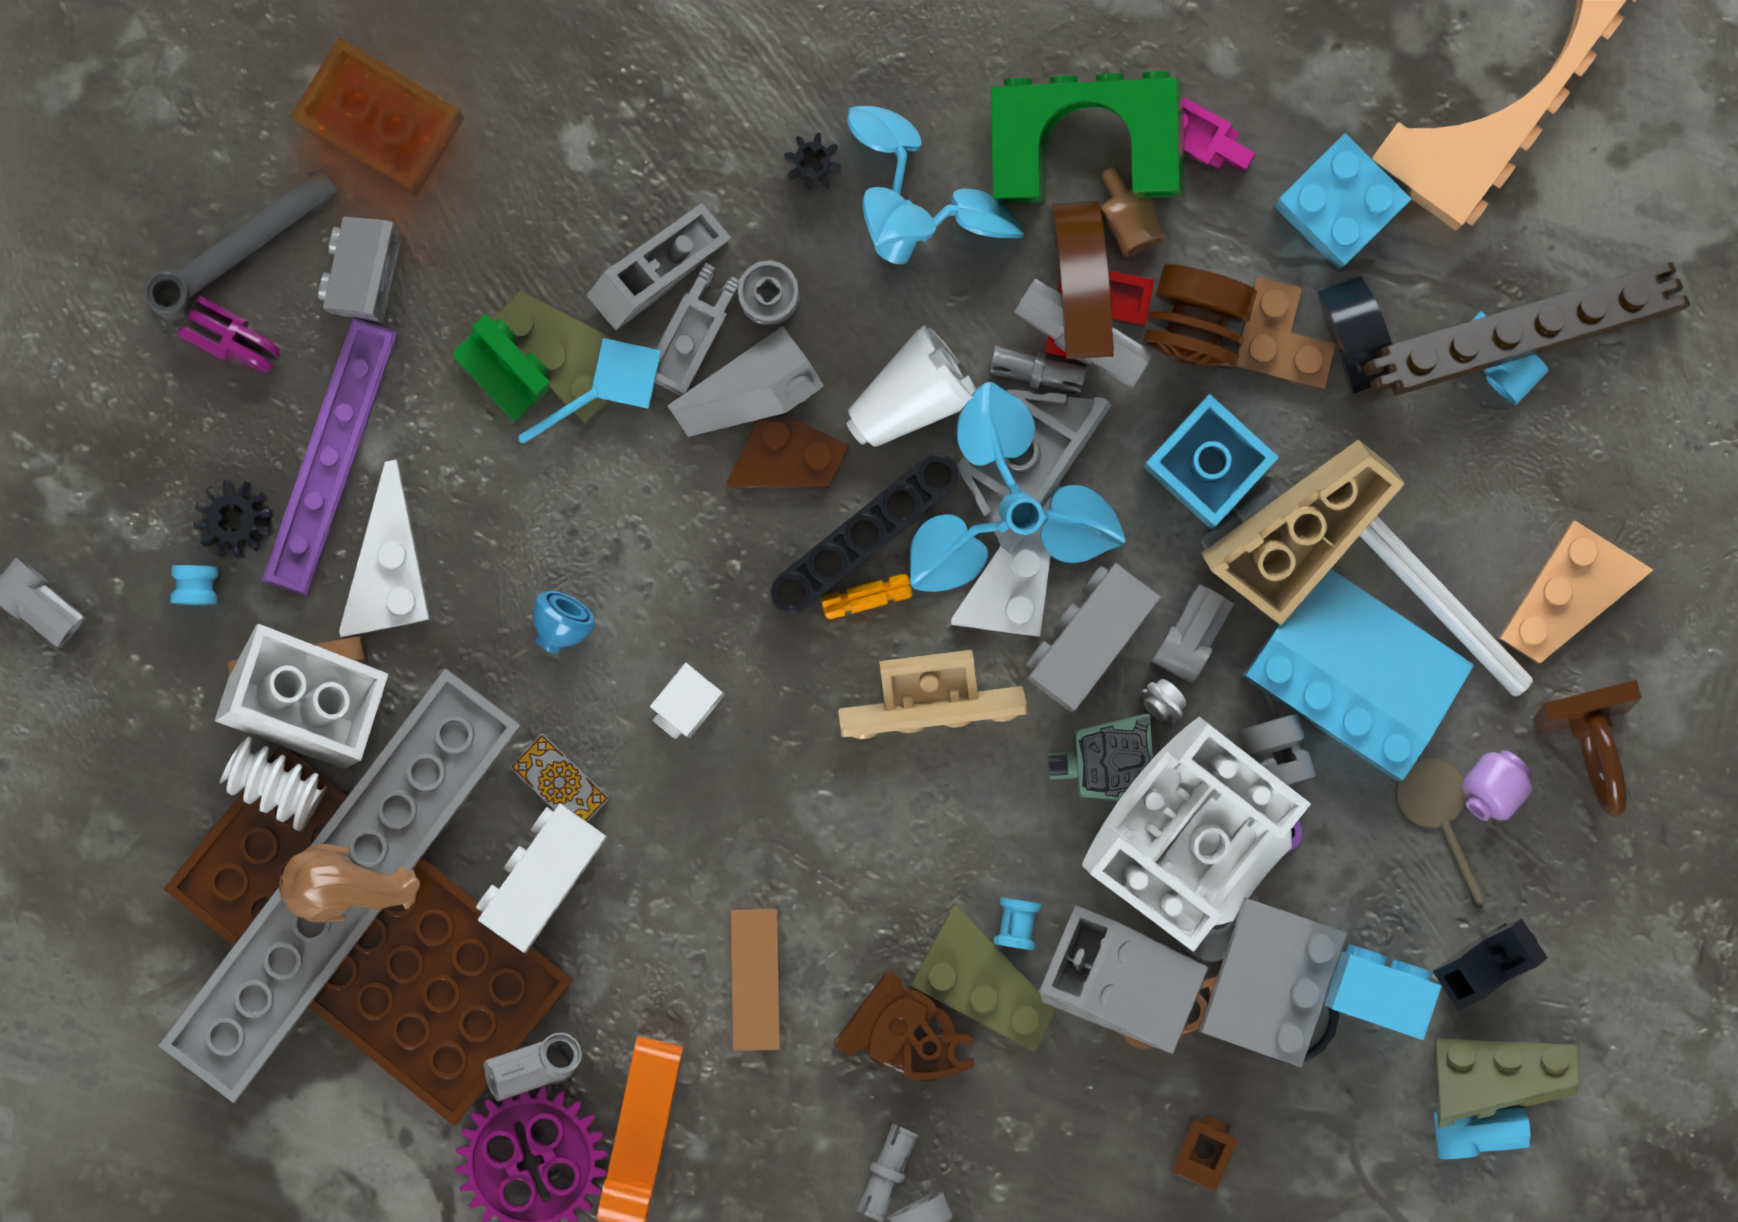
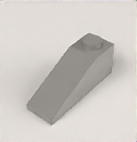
M701 203L606 270L586 296L617 331L650 307L731 240V237L704 204Z
M782 326L667 406L686 435L690 437L786 413L799 403L807 400L824 385L809 360Z

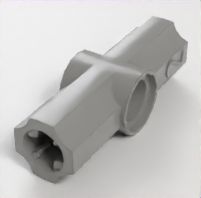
M1035 279L1014 311V315L1055 340L1054 344L1066 352L1062 294ZM1112 323L1114 357L1082 358L1077 360L1087 365L1090 363L1096 365L1108 375H1112L1121 383L1133 389L1155 353L1113 328L1114 324Z

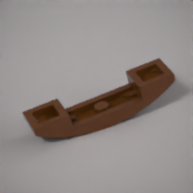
M1099 201L1052 203L1063 305L1066 359L1114 357L1108 266Z

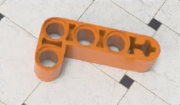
M637 1036L608 1174L599 1203L597 1221L647 1222L682 1058L683 1045Z

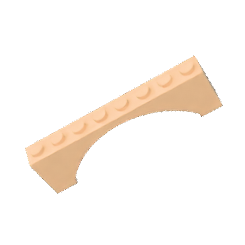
M1576 0L1571 29L1559 57L1543 80L1515 103L1482 119L1455 126L1407 128L1398 122L1371 159L1412 200L1453 230L1457 231L1464 222L1473 226L1489 204L1482 199L1492 184L1500 189L1516 166L1509 162L1517 149L1521 147L1527 152L1542 132L1543 128L1536 123L1544 112L1548 110L1554 114L1569 95L1570 91L1563 87L1573 73L1581 77L1596 58L1597 54L1591 50L1595 42L1601 35L1608 40L1623 21L1624 16L1618 13L1626 0Z

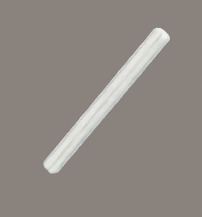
M1376 516L1361 533L1360 537L1511 695L1519 696L1524 693L1533 683L1532 677L1383 521Z

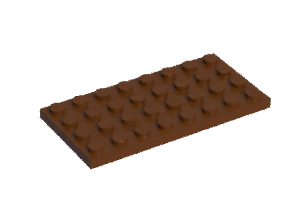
M282 746L275 751L267 762L272 763L282 754L286 756L285 772L288 773L299 763L302 765L300 780L305 781L313 773L319 774L317 789L322 790L327 786L316 811L305 828L301 831L293 828L295 814L285 822L277 820L278 805L268 813L260 811L261 796L252 804H247L243 801V791L163 889L233 947L279 888L280 876L291 857L311 846L349 796L295 751ZM422 856L412 869L420 881L415 902L408 909H405L403 904L383 908L308 1008L450 1124L456 1126L488 1086L485 1079L484 1061L517 1050L572 983L574 978L533 945L525 954L480 923L478 918L483 912L476 908L479 901Z

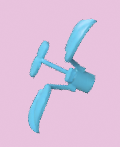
M874 106L849 107L847 123L853 135L864 145L886 153L895 152L897 156L893 189L890 190L883 187L869 188L866 190L862 200L863 214L875 245L874 248L883 259L894 264H906L917 242H926L927 239L931 238L935 233L936 227L948 216H956V221L961 227L979 235L996 238H1024V229L1011 210L1005 204L993 199L992 195L980 190H956L951 197L953 204L946 205L934 218L922 207L912 204L910 200H905L900 194L907 161L906 150H919L922 142L918 131L907 119L893 111Z
M986 382L972 393L973 398L962 408L957 423V441L962 454L974 465H986L996 460L997 467L1009 488V494L1002 499L999 506L1001 520L999 522L974 525L968 530L964 521L953 514H939L926 519L916 529L910 545V584L917 590L937 592L953 589L973 580L982 571L988 558L986 546L974 537L979 533L998 530L1005 532L1010 528L1017 534L1029 535L1036 532L1042 525L1040 537L1043 546L1052 557L1065 563L1088 561L1108 550L1124 545L1125 537L1121 524L1110 505L1098 493L1086 486L1067 485L1058 488L1051 497L1050 510L1042 509V506L1026 492L1020 491L1005 463L1004 457L1016 458L1027 451L1035 434L1034 420L1028 407L1020 399L1003 390L995 383Z

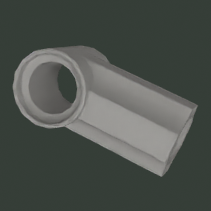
M16 557L0 576V606L17 619L20 617L24 619L50 643L61 648L76 633L86 617L48 587L49 582L39 572L19 557Z
M1199 584L1188 600L1175 627L1171 626L1151 662L1193 685L1213 650L1210 646L1234 603L1219 593Z
M562 1032L554 1033L542 1042L485 1060L483 1063L485 1079L491 1094L494 1095L496 1101H500L548 1084L560 1085L569 1079L581 1061V1046L569 1034ZM551 1050L561 1052L567 1059V1067H554L549 1063L546 1052Z

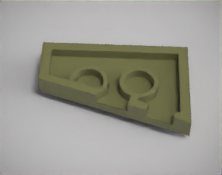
M519 291L491 319L493 322L501 319L510 327L518 338L514 344L525 356L533 353L542 361L550 372L546 376L550 382L549 387L566 405L592 389L603 338L618 341L522 291ZM595 398L574 411V413L586 424L610 400Z
M1436 1039L1434 1064L1438 1129L1452 1126L1455 1120L1477 1115L1478 1119L1495 1115L1497 1109L1517 1104L1528 1107L1577 1095L1580 1083L1576 1044Z

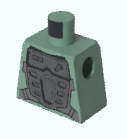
M1142 714L1073 731L1074 750L1047 752L1049 780L1076 778L1078 797L1119 801L1133 781L1153 759L1150 714Z

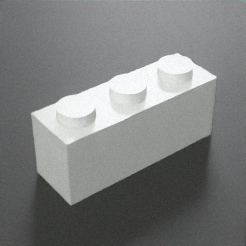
M561 804L557 806L554 812L546 807L531 828V831L537 834L529 848L525 850L519 846L503 868L510 873L500 889L492 884L476 906L477 909L483 912L478 918L480 923L525 954L606 840V835Z

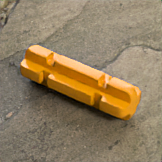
M900 574L889 577L887 582H882L881 579L847 588L846 593L840 594L839 591L825 594L822 596L821 602L826 618L834 619L845 616L847 611H852L853 614L887 605L888 600L894 599L895 602L909 599L913 595V590L908 575Z

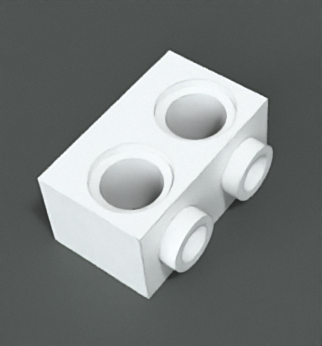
M685 663L651 704L650 707L658 713L652 721L675 739L681 733L691 738L725 694Z

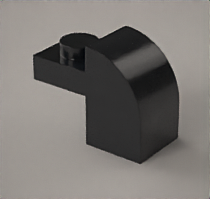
M1359 276L1317 292L1327 330L1339 348L1347 383L1353 394L1371 388L1370 382L1386 375L1385 372L1366 375L1363 365L1379 358L1378 350L1392 345L1379 306L1367 284Z
M1519 919L1509 925L1504 923L1479 937L1433 970V973L1456 1008L1460 1010L1485 999L1505 982L1536 968L1548 957L1523 919Z

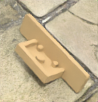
M972 650L879 661L884 703L841 708L838 710L841 736H852L856 739H867L874 737L878 733L890 731L915 733L921 731L924 727L938 725L954 728L962 727L971 721L986 719L1005 722L1016 718L1018 715L1028 713L1024 689L1021 686L977 691Z

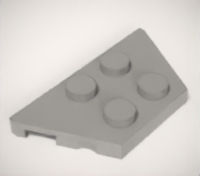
M1008 389L1007 392L1020 399L1028 407L1034 420L1035 434L1030 447L1025 453L1016 458L1004 457V460L1020 491L1028 493L1042 508L1112 405L1106 399L1094 397V399L1068 397L1066 394L1057 393L1040 395L1033 394L1031 391ZM963 456L957 465L960 474L972 491L978 506L988 522H999L1001 520L999 506L1002 499L1009 494V488L997 467L996 460L979 466L972 464ZM1010 528L1005 532L994 531L1001 547L1009 554L1013 553L1024 535L1017 534Z

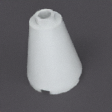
M925 325L913 334L848 409L851 419L846 424L860 444L864 445L866 442H869L872 446L877 447L962 411L966 403L973 398L972 393L976 388L969 375L963 378L957 366L960 362L934 330L931 328L927 329Z

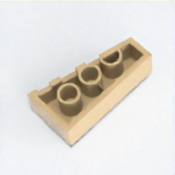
M1357 440L1201 554L1214 574L1274 621L1282 625L1405 483L1390 464L1360 440Z

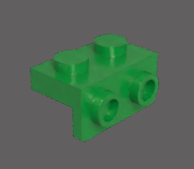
M484 314L472 325L471 336L453 351L452 356L512 421H517L548 393L550 382L546 376L550 372L533 353L525 356L514 344L518 338L504 321L497 319L493 322L487 314Z

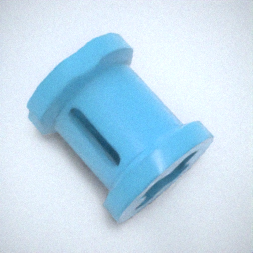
M1000 897L999 904L1004 908L1000 933L994 937L993 944L1035 950L1036 943L1032 941L1036 912L1041 911L1042 904Z

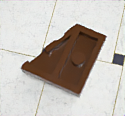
M785 413L759 419L726 485L731 488H829L849 449V445Z

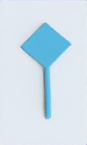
M603 338L592 389L519 435V442L525 443L595 398L649 409L661 350Z

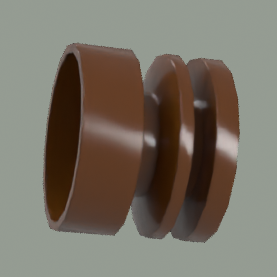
M1165 264L1155 296L1174 307L1172 312L1153 311L1150 313L1148 321L1167 331L1146 330L1142 343L1149 348L1159 351L1165 357L1186 365L1206 369L1215 367L1235 369L1239 356L1230 350L1220 347V345L1241 347L1244 338L1235 331L1226 328L1227 321L1248 322L1250 320L1258 291L1241 281L1188 266Z

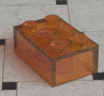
M340 37L335 42L290 116L300 128L415 197L464 120L458 108Z

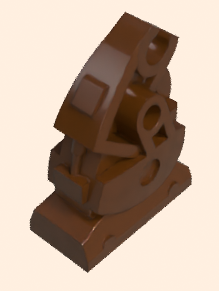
M890 967L833 1041L836 1048L850 1057L864 1048L865 1053L870 1055V1059L880 1067L886 1065L896 1069L895 1071L902 1073L906 1079L936 1081L938 1078L952 1076L974 1067L973 1057L960 1060L954 1055V1049L958 1044L967 1043L973 1045L972 1035L955 1033L953 1022L948 1014L939 1007H936L934 1002L924 993L912 988H903L901 977ZM931 1018L940 1024L943 1034L935 1033L928 1023Z

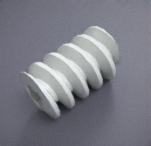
M248 736L230 758L220 779V784L228 778L227 793L231 795L237 794L245 787L243 801L247 804H252L261 796L260 811L268 813L278 805L277 820L285 822L295 814L293 828L301 831L316 811L327 786L322 790L317 789L319 777L317 773H313L305 781L300 780L302 765L299 763L288 773L285 772L286 756L282 754L272 763L267 762L269 747L267 746L261 748L255 755L250 753L253 739Z

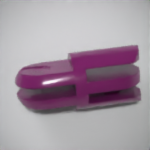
M201 296L198 297L195 304L201 310L228 324L229 327L195 310H190L186 320L201 332L218 340L220 344L185 326L180 327L177 336L226 362L233 358L261 373H268L274 368L268 360L241 344L243 343L275 360H278L280 357V349L277 345L248 329V321Z

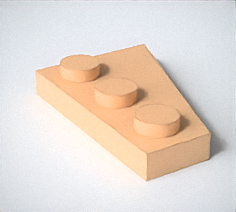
M1571 521L1498 639L1539 664L1651 573L1653 569L1577 521Z

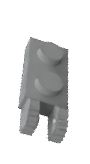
M705 263L689 294L685 292L656 350H661L654 383L679 396L689 391L727 318L726 311L738 291L740 282L739 279L731 276L729 281H726L720 293L721 296L715 307L701 301L700 298L705 289L709 287L714 278L715 267L708 263Z

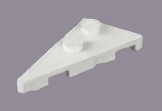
M398 460L386 461L384 463L339 629L341 638L431 620Z
M1051 497L1042 509L1050 510ZM1042 525L1036 532L1024 535L1012 554H1009L1000 546L951 618V626L1040 637L1051 557L1041 541L1040 530Z

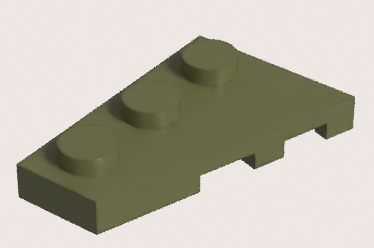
M954 903L910 986L1035 1052L1056 1010L1053 1006L1042 1002L1037 989Z

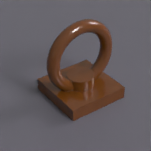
M1637 680L1546 702L1533 717L1538 735L1571 728L1573 738H1580L1582 753L1592 788L1601 808L1611 817L1622 815L1627 803L1623 770L1611 733V729L1615 727L1612 717L1628 713L1642 698Z

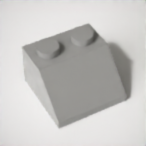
M343 216L341 228H333L328 253L335 255L331 273H323L318 293V299L324 300L323 308L328 313L350 318L354 317L378 324L384 323L403 236L394 222Z

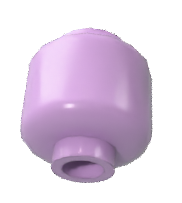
M1502 751L1500 754L1495 752L1484 754L1463 780L1462 788L1468 798L1465 803L1466 807L1476 817L1487 821L1490 817L1500 821L1509 820L1531 794L1533 789L1529 778L1531 770L1519 757L1511 752Z

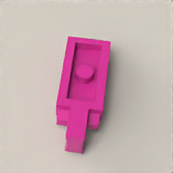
M1183 96L1184 153L1202 164L1210 165L1218 170L1223 162L1245 173L1254 159L1255 152L1235 142L1240 132L1231 127L1232 123Z

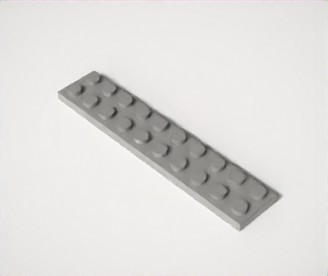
M445 668L311 846L331 844L348 847L350 854L339 855L349 858L358 866L380 873L393 874L399 867H404L407 871L412 870L522 725ZM278 888L158 1046L232 1103H235L382 909L352 906L342 914L347 916L344 922H312L291 913L282 901Z

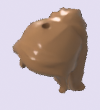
M317 844L291 857L280 876V896L288 910L298 917L312 922L323 923L332 921L344 922L347 916L342 914L352 906L379 910L403 904L405 909H408L415 902L416 893L420 887V881L415 876L414 870L407 871L404 867H399L393 874L368 870L354 864L349 858L339 855L350 854L348 847L331 844Z

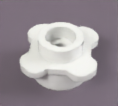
M1160 679L1156 684L1151 682L1147 685L1148 689L1144 688L1141 691V696L1145 700L1143 702L1145 709L1156 720L1160 722L1165 721L1169 725H1173L1176 719H1180L1183 716L1182 710L1187 705L1182 693L1169 681Z

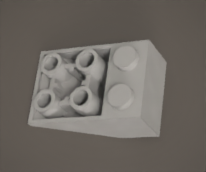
M1075 905L1039 993L1043 1003L1174 1054L1208 967L1117 921Z

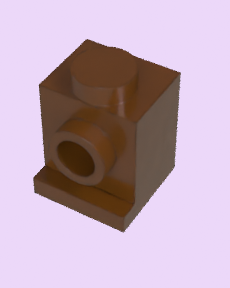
M1205 1114L1202 1122L1192 1118L1169 1169L1179 1176L1216 1192L1238 1142L1235 1136L1228 1134L1232 1125L1208 1114ZM1202 1140H1208L1213 1145L1212 1153L1207 1157H1200L1196 1153V1145Z

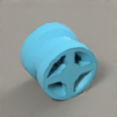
M172 565L171 576L176 581L175 590L170 594V603L217 605L218 595L213 591V581L218 577L219 567Z

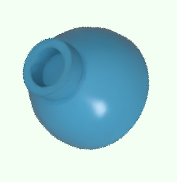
M546 591L539 593L535 600L533 623L538 632L535 641L548 652L559 653L562 647L573 646L583 641L596 626L591 611L580 601L567 594L557 591Z

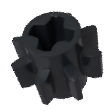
M818 132L814 137V142L805 143L803 138L797 136L796 143L799 149L796 154L791 152L784 154V159L787 162L795 163L796 168L792 169L787 175L789 181L800 177L804 180L805 192H809L812 183L821 182L826 189L830 188L827 177L829 171L841 172V165L830 161V157L838 151L837 144L826 148L821 144V133ZM811 153L814 158L821 155L824 157L821 160L820 171L815 172L811 167L805 170L802 168L805 165V154Z

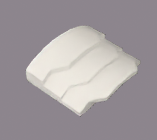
M1199 716L1165 745L1133 781L1102 825L1086 854L1082 866L1089 874L1194 952L1215 925L1234 921L1241 909L1244 898L1248 899L1269 871L1292 848L1291 829L1311 803Z

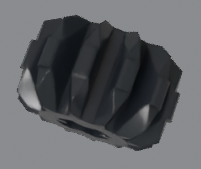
M224 480L222 486L224 496H221L214 488L209 487L206 493L213 501L212 505L208 506L201 502L196 504V510L208 515L207 519L195 521L194 528L196 530H211L202 538L201 544L209 547L219 540L216 548L217 556L224 558L232 545L235 558L244 559L246 553L244 543H247L255 552H259L262 549L261 543L255 538L257 532L271 537L273 530L260 525L261 520L273 518L274 511L271 509H257L265 503L267 496L265 493L259 492L249 499L252 492L251 483L244 481L236 494L233 482L231 480ZM230 509L237 513L242 509L244 513L239 518L242 524L239 530L230 526L228 531L225 528L229 521L226 513Z

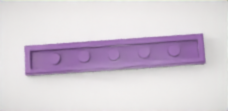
M354 317L352 318L262 582L308 597L398 337L396 331Z

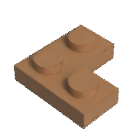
M1257 276L1253 288L1258 292L1250 320L1244 322L1241 334L1244 341L1243 345L1238 347L1237 350L1239 359L1235 369L1324 390L1336 344L1291 333L1302 287Z

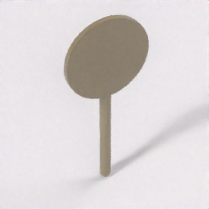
M1437 758L1418 760L1414 763L1405 779L1397 783L1396 798L1399 808L1408 820L1418 826L1426 828L1442 827L1475 905L1482 907L1484 905L1483 897L1450 824L1461 813L1466 802V795L1462 788L1464 779L1460 772L1449 762Z

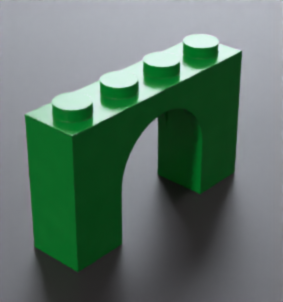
M1143 72L1142 79L1124 80V74L1103 73L1096 75L1095 82H1078L1077 76L1059 75L1050 77V84L1033 85L1030 78L1004 79V86L991 87L993 199L1003 204L1046 202L1045 156L1049 136L1064 117L1085 108H1100L1113 112L1122 118L1127 125L1132 145V192L1138 198L1185 196L1183 85L1178 78H1171L1170 72Z

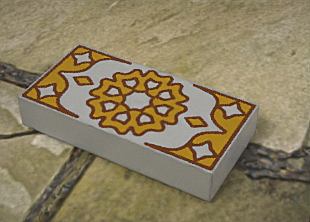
M543 733L510 766L554 810L561 804L586 822L610 799L600 787Z

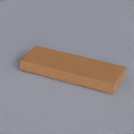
M731 909L733 1051L780 1050L778 909Z

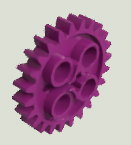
M547 1085L540 1088L537 1097H532L531 1092L527 1091L521 1093L518 1099H515L514 1096L503 1099V1105L501 1106L493 1099H487L485 1103L490 1113L488 1116L477 1111L472 1113L471 1117L479 1127L477 1130L472 1128L462 1129L461 1134L469 1139L471 1143L470 1145L457 1147L456 1153L468 1157V1162L457 1166L455 1172L469 1174L470 1180L466 1181L459 1189L460 1192L474 1190L477 1196L468 1205L470 1209L482 1204L487 1208L482 1222L489 1221L495 1215L500 1218V1222H561L563 1217L569 1222H579L575 1211L576 1207L590 1212L593 1206L586 1198V1194L601 1195L603 1190L598 1184L593 1182L594 1177H604L608 1174L607 1169L596 1165V1160L608 1156L609 1153L608 1150L595 1148L594 1143L604 1136V1132H589L587 1127L593 1122L595 1116L591 1114L581 1119L577 1115L582 1105L580 1100L568 1108L564 1105L566 1091L562 1090L554 1100L548 1099ZM547 1118L555 1122L558 1127V1137L554 1142L542 1143L536 1139L533 1133V1126L538 1119ZM516 1122L523 1124L531 1153L534 1156L541 1154L544 1158V1161L538 1166V1171L549 1192L550 1199L548 1201L542 1200L532 1168H523L520 1164L526 1157V1151L515 1130L514 1125ZM503 1135L511 1139L514 1144V1153L510 1159L499 1160L491 1154L489 1144L494 1136ZM560 1162L570 1165L575 1172L574 1183L568 1187H559L554 1184L550 1178L552 1165ZM516 1179L526 1182L531 1190L530 1200L524 1204H516L510 1201L506 1194L508 1182Z

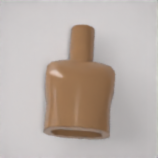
M1117 167L1104 171L1100 176L1111 199L1106 201L1100 209L1102 221L1116 240L1123 257L1141 253L1161 243L1167 235L1157 218L1153 199L1138 198L1132 191H1128Z

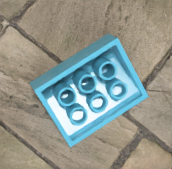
M1330 569L1282 625L1278 623L1275 625L1241 677L1292 712L1298 713V716L1395 781H1403L1430 741L1474 664Z

